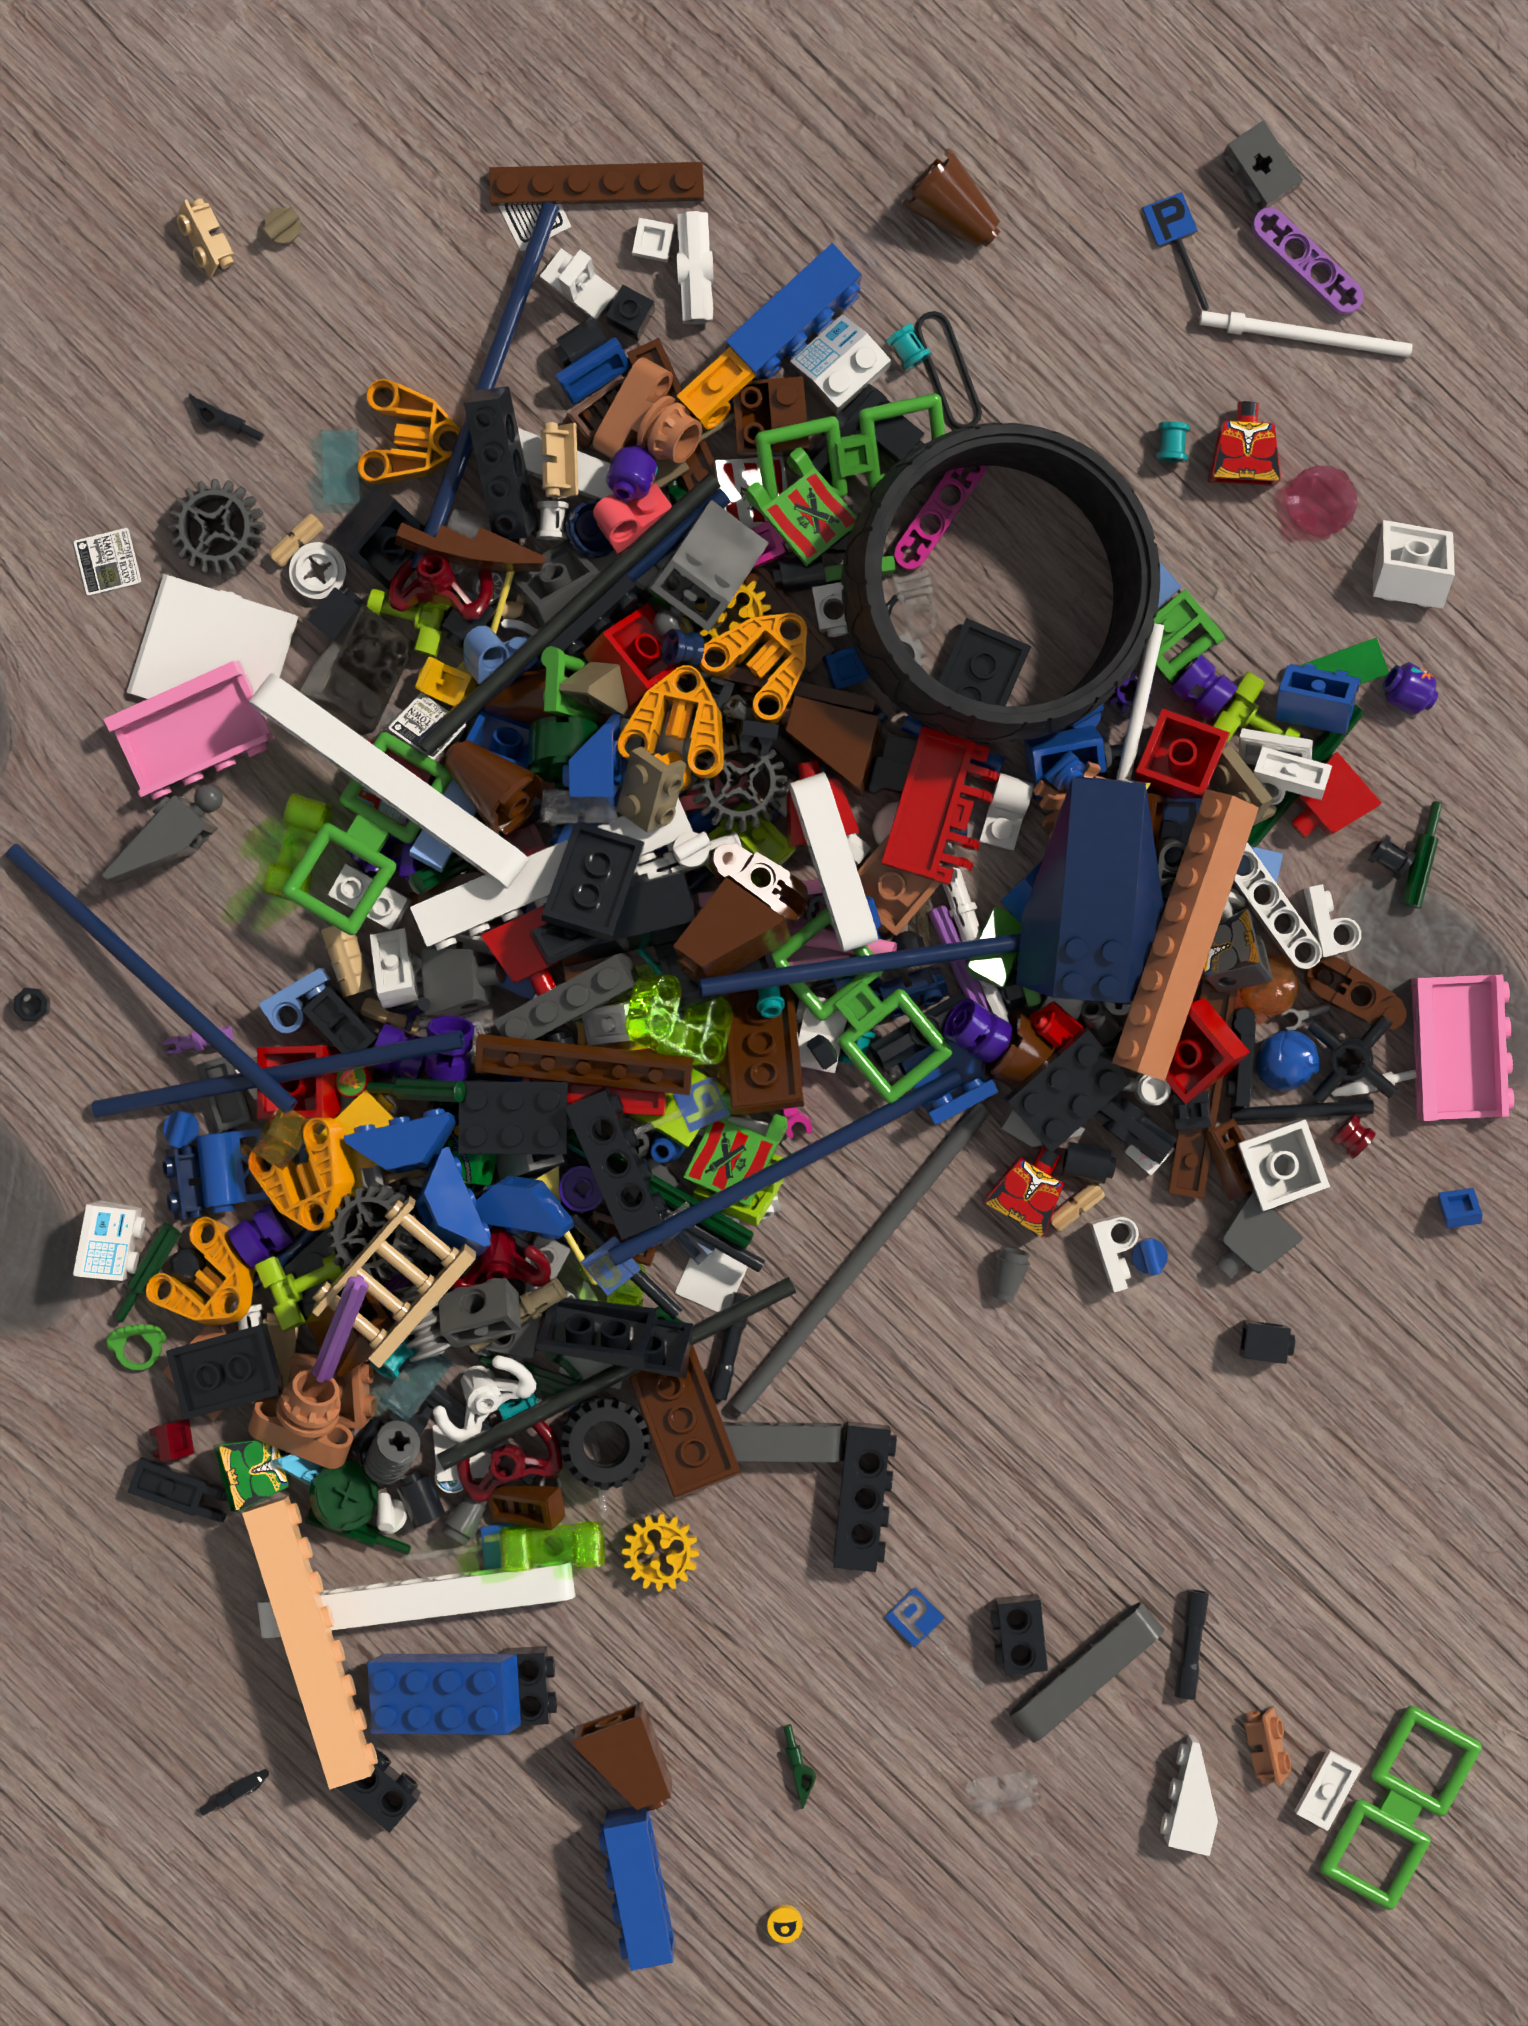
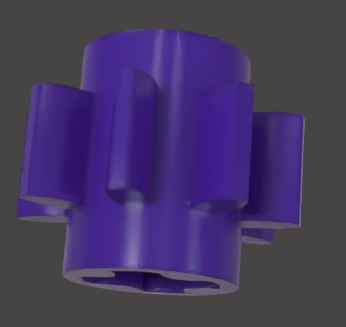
M1133 670L1126 681L1119 688L1115 689L1113 693L1114 698L1108 703L1109 706L1115 703L1122 706L1120 710L1122 715L1127 712L1128 707L1133 705L1134 696L1129 701H1126L1125 694L1120 692V689L1131 684L1132 691H1136L1138 679L1135 678L1136 670Z

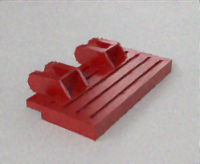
M924 726L921 727L880 865L946 885H950L954 870L939 866V864L964 871H972L974 863L966 858L943 853L946 842L961 846L967 850H978L980 842L978 840L950 832L949 830L951 827L966 831L974 801L959 796L984 803H992L994 795L989 791L963 784L966 774L987 782H998L1000 776L998 772L970 763V759L986 763L990 748L975 744V742L958 738L957 736L947 735Z

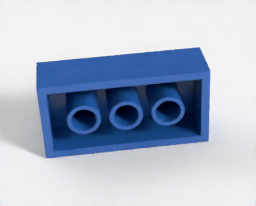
M831 243L726 340V350L730 347L752 369L755 374L752 380L772 379L781 370L779 364L787 356L793 359L807 346L806 339L814 331L819 335L833 322L831 317L840 307L845 311L860 297L857 293L861 289L862 274Z
M383 1654L367 1662L371 1734L506 1735L521 1725L517 1654Z
M634 1807L606 1812L605 1822L600 1824L601 1832L598 1833L602 1855L608 1854L609 1859H607L608 1868H605L608 1889H615L616 1892L614 1894L612 1910L615 1925L622 1924L620 1929L621 1938H619L622 1960L629 1959L631 1971L673 1963L675 1939L650 1811H647L646 1807L636 1810Z

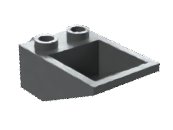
M710 500L648 585L650 590L672 605L669 610H662L655 615L653 619L655 633L664 638L670 629L680 630V618L683 614L709 632L731 602L769 542L713 500ZM671 576L676 577L679 581V585L675 590H669L666 587V580ZM698 598H704L707 601V608L704 611L699 612L695 609L694 604Z
M212 784L200 786L195 792V803L193 805L187 799L176 795L171 799L169 797L162 799L153 810L156 816L103 872L102 876L106 880L123 882L195 854L218 829L204 814L215 812L221 807L223 802L221 790Z

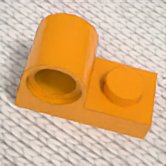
M729 347L677 395V398L701 422L703 427L709 430L716 427L727 417L731 409L728 401L755 377V374Z

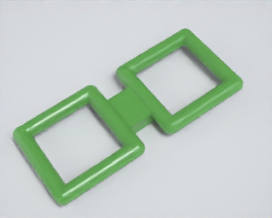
M933 393L862 409L859 413L861 433L846 437L840 436L838 419L833 416L759 432L755 437L762 486L772 501L778 497L771 444L826 433L832 477L831 487L840 498H844L848 492L846 476L866 472L868 487L873 490L885 475L880 474L874 421L928 410L931 438L933 440L945 434L941 397Z
M387 732L380 733L373 743L382 752L385 753L388 749L434 776L436 779L431 787L442 795L453 779L445 766ZM352 778L339 798L342 806L357 814L347 832H344L330 823L323 824L282 889L284 897L348 935H354L358 932L396 870V863L379 853L390 834L405 843H412L421 830L412 821L409 820L408 824L404 826L357 798L363 786ZM330 840L379 869L349 918L300 889Z
M827 907L791 936L787 944L771 953L777 968L791 966L786 961L787 958L828 924H831L833 927ZM867 945L852 950L856 956L873 954ZM883 971L857 975L823 1004L805 982L789 984V987L817 1020H826L838 1009L853 1026L839 1036L837 1040L838 1045L887 1103L897 1101L946 1061L953 1053L949 1043L904 990H895L881 1002L868 985L880 976ZM899 1006L935 1051L891 1086L855 1042Z
M1415 1706L1407 1707L1371 1772L1373 1781L1388 1788L1378 1807L1363 1799H1359L1354 1803L1320 1866L1321 1873L1387 1910L1394 1909L1431 1842L1429 1835L1413 1827L1417 1816L1422 1808L1440 1817L1447 1814L1481 1752V1743ZM1415 1723L1464 1749L1438 1799L1388 1773ZM1364 1816L1413 1843L1387 1892L1337 1866Z

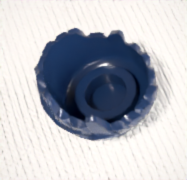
M599 499L587 500L573 508L565 524L566 535L571 545L578 552L590 558L604 557L614 551V548L597 525V521L593 516L594 507L600 501Z

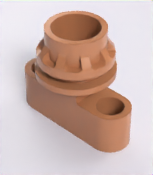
M642 357L630 369L595 433L593 448L613 459L615 453L621 448L640 446L648 450L649 454L657 460L670 459L679 464L686 461L695 451L701 438L702 424L692 417L685 405L679 403L672 396H666L672 385V373Z
M312 1369L304 1370L298 1373L294 1380L286 1385L279 1399L268 1397L256 1401L248 1424V1431L252 1437L325 1468L336 1469L345 1463L353 1441V1434L346 1426L337 1423L341 1401L339 1386L334 1378L320 1383L316 1381L317 1377L312 1375Z

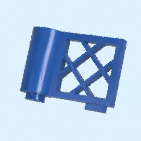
M303 1123L196 1136L204 1207L211 1206L212 1213L233 1211L234 1203L270 1199L264 1190L259 1193L246 1194L245 1178L251 1171L248 1168L244 1173L242 1159L248 1163L249 1158L241 1153L240 1138L255 1136L263 1143L273 1146V1138L268 1142L261 1135H268L272 1132L279 1136L284 1132L297 1131L298 1147L291 1154L290 1158L293 1159L299 1152L300 1164L307 1163V1154L304 1149L306 1145L303 1139Z

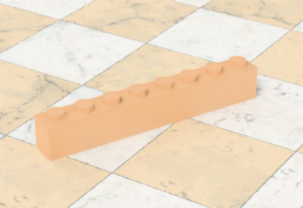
M289 1496L248 1508L242 1513L329 1790L370 1777L375 1770L374 1765L378 1764L377 1754L373 1744H367L363 1730L367 1729L366 1719L361 1708L356 1710L352 1696L356 1695L352 1676L350 1674L345 1675L341 1663L345 1661L344 1650L340 1640L334 1641L330 1627L334 1626L333 1615L328 1605L323 1606L320 1593L324 1591L318 1571L313 1572L309 1562V1558H312L313 1554L308 1538H302L298 1524L302 1523L298 1505L296 1502L291 1504Z

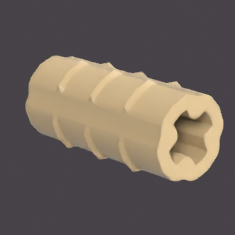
M334 926L321 930L326 945L325 948L328 951L331 965L337 978L336 982L339 984L343 998L373 989L368 974L369 971L366 968L363 953H361L357 941L358 937L355 934L348 935Z

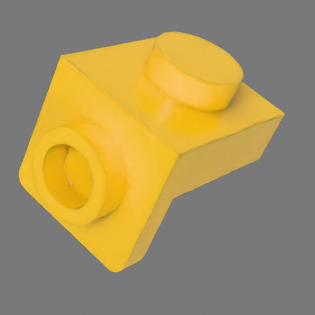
M429 656L425 665L419 671L415 689L431 698L455 707L475 690L477 681L472 675Z

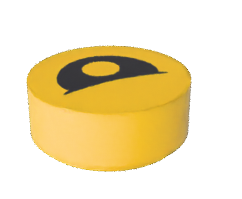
M779 1905L769 1913L767 1929L775 1941L790 1943L800 1936L803 1921L800 1912L795 1907Z

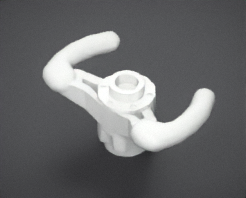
M499 1355L495 1356L492 1360V1365L495 1368L510 1372L519 1381L495 1378L494 1373L484 1366L477 1365L467 1369L460 1381L467 1402L464 1428L460 1429L454 1426L449 1420L445 1408L436 1406L433 1409V1416L442 1433L454 1442L460 1443L480 1433L482 1422L505 1401L530 1397L536 1389V1382L531 1372L523 1364L512 1358Z

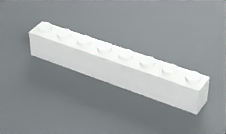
M679 798L675 807L676 813L671 823L650 832H645L625 816L598 826L601 829L644 841V849L638 865L656 858L654 851L667 846L669 852L672 851L674 843L680 835L693 832ZM568 840L528 856L530 860L508 889L499 885L487 875H483L411 906L410 909L426 946L431 947L435 945L437 951L457 943L455 936L468 931L470 937L490 929L489 921L502 917L503 922L512 920L523 915L522 907L535 903L537 908L544 906L543 903L547 902Z

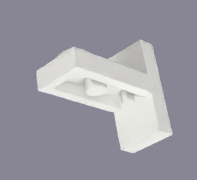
M561 248L540 275V279L588 316H592L596 322H598L618 293L615 288L595 274L592 258L581 249L575 256H572Z

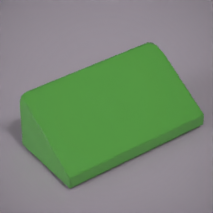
M994 907L980 939L1021 933V923L1014 915L1001 908ZM1019 952L970 958L967 965L970 977L1003 988Z

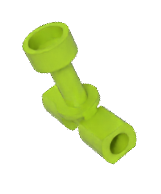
M373 588L368 599L366 616L380 620L384 613L414 621V629L420 630L415 646L416 653L437 658L443 633L440 631L444 613L449 614L451 606L420 602L418 608L412 606L407 611L400 612L390 607L389 600H387V592Z
M1247 672L1238 684V689L1233 694L1235 698L1227 711L1223 710L1220 712L1212 725L1213 727L1230 732L1227 743L1238 727L1245 729L1248 724L1258 731L1298 738L1301 732L1290 725L1283 730L1256 713L1259 705L1254 703L1266 683L1250 672Z
M337 1253L323 1258V1267L297 1279L292 1274L285 1276L277 1257H271L255 1265L264 1288L270 1289L277 1306L273 1307L282 1331L287 1332L306 1323L297 1303L303 1299L301 1292L329 1279L334 1282L342 1274L343 1266H337L332 1262Z

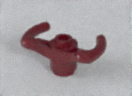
M429 554L419 561L416 568L418 576L416 580L403 590L407 579L415 571L410 568L413 559H408L395 573L388 591L390 607L400 612L407 611L418 602H431L433 604L452 606L463 619L476 620L488 608L493 596L494 583L491 571L481 569L479 572L480 592L478 598L471 602L458 586L449 560L439 554Z
M500 1228L490 1229L491 1245L479 1256L463 1279L459 1277L451 1286V1289L479 1285L493 1278H517L529 1283L531 1286L539 1287L545 1285L550 1280V1262L543 1252L535 1246L529 1245L524 1249V1255L534 1262L537 1267L536 1269L516 1253V1242L512 1238L511 1233Z
M544 1421L532 1426L547 1446L549 1453L547 1459L525 1455L523 1450L514 1444L502 1445L490 1456L489 1471L480 1483L475 1482L472 1477L469 1463L470 1458L457 1464L458 1478L465 1492L473 1501L485 1502L492 1497V1492L498 1485L514 1481L529 1474L541 1475L547 1478H552L559 1474L562 1470V1456L559 1440L552 1428ZM527 1464L537 1465L536 1467H535V1466H531V1467L526 1468V1465H527ZM492 1476H494L496 1479H494L493 1482H490L489 1480Z

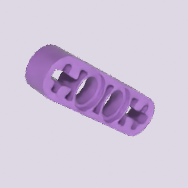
M1268 207L1257 213L1252 221V234L1269 252L1336 314L1348 316L1358 310L1363 302V291L1345 271L1281 211ZM1262 218L1265 221L1271 218L1276 221L1274 229L1280 235L1284 229L1289 232L1278 246L1274 243L1278 238L1277 234L1272 230H1268L1266 233L1261 230L1264 224L1261 220ZM1292 240L1300 242L1304 248L1303 256L1298 259L1288 257L1285 253V244ZM1315 265L1327 267L1330 273L1329 280L1322 284L1315 282L1311 277L1312 267ZM1336 278L1341 281L1336 286L1343 294L1348 291L1353 293L1354 296L1351 298L1353 306L1350 303L1342 306L1338 302L1341 299V295L1335 289L1332 290L1330 295L1325 291L1331 287Z

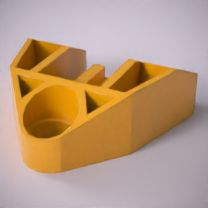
M378 379L373 382L367 391V401L376 413L399 417V419L431 423L430 427L397 423L394 432V444L428 448L427 453L393 448L391 450H369L360 457L358 462V472L362 479L371 485H382L427 477L447 465L452 451L447 452L440 447V438L448 432L455 433L458 436L460 428L434 399L391 380ZM381 388H387L393 392V401L387 407H379L374 403V394ZM371 459H380L384 463L385 468L382 475L377 478L367 476L365 473L366 463Z
M794 613L752 617L704 644V654L699 664L700 668L709 676H723L736 664H740L764 639L766 643L746 663V666L754 676L762 679L782 656L786 660L768 678L767 683L756 694L753 700L752 711L758 721L776 724L783 717L784 711L790 703L804 673L806 663V623L801 616ZM793 622L798 625L801 633L796 639L788 640L781 635L780 627L784 623ZM715 650L724 654L726 659L724 664L720 667L709 666L705 661V655L708 651ZM761 699H773L778 703L779 710L770 716L761 713L758 707Z
M683 665L676 668L646 691L622 731L617 747L620 754L629 761L630 754L626 752L625 744L631 738L641 737L645 742L644 749L653 754L659 737L662 736L670 703H673L665 736L673 737L676 740H686L693 710L696 708L697 712L690 736L692 740L687 762L689 768L696 776L712 778L721 772L724 765L722 714L700 672L692 666ZM685 674H692L697 679L695 689L688 693L679 691L677 687L679 678ZM703 752H711L715 757L713 766L707 770H700L695 765L696 757Z
M312 1118L306 1122L303 1128V1139L310 1156L307 1163H301L296 1166L284 1150L281 1155H273L266 1150L265 1146L253 1149L248 1159L251 1173L277 1210L310 1231L327 1230L333 1226L331 1220L337 1219L339 1215L336 1212V1208H343L345 1204L343 1196L350 1194L355 1183L352 1148L344 1140V1136L347 1133L344 1127L333 1118ZM320 1124H323L327 1129L325 1142L320 1139L317 1132V1127ZM270 1146L273 1150H277V1146ZM266 1152L272 1158L270 1170L266 1168L263 1162V1154ZM321 1207L324 1217L322 1222L318 1224L317 1214Z
M202 1217L197 1219L191 1226L189 1233L190 1241L205 1255L204 1258L218 1269L226 1279L223 1280L209 1266H206L203 1271L198 1270L195 1276L197 1278L194 1282L211 1297L208 1300L200 1292L193 1290L177 1278L165 1273H158L148 1281L146 1296L150 1302L210 1327L235 1323L242 1320L250 1309L255 1270L243 1260L236 1250L228 1234L230 1229L219 1221L209 1217ZM212 1225L215 1231L214 1236L210 1242L203 1243L201 1239L202 1232L207 1226ZM168 1281L171 1286L170 1293L165 1299L160 1300L158 1289L163 1282ZM238 1299L236 1309L230 1313L233 1302Z

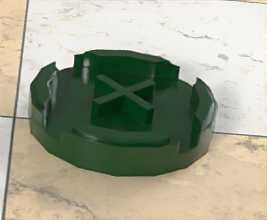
M346 1459L345 1463L336 1469L321 1467L311 1480L309 1490L311 1509L317 1520L328 1529L339 1532L358 1529L369 1522L373 1516L374 1506H377L378 1490L376 1482L371 1480L366 1474L363 1465L360 1466L353 1460Z

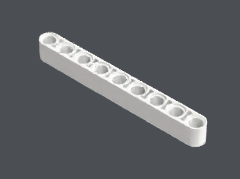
M270 673L249 700V703L271 721L504 888L508 889L530 860L515 846L275 674Z
M570 1560L324 1590L320 1593L323 1606L328 1605L333 1615L334 1626L330 1627L331 1630L558 1602L576 1597ZM269 1598L258 1600L261 1637H281Z

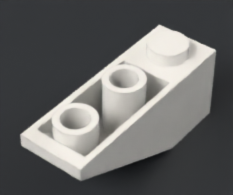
M1188 1734L1186 1744L1181 1743L1178 1749L1177 1765L1181 1766L1178 1779L1172 1778L1168 1798L1172 1800L1170 1813L1165 1812L1163 1814L1160 1833L1164 1834L1168 1847L1210 1856L1218 1820L1200 1744L1195 1736Z

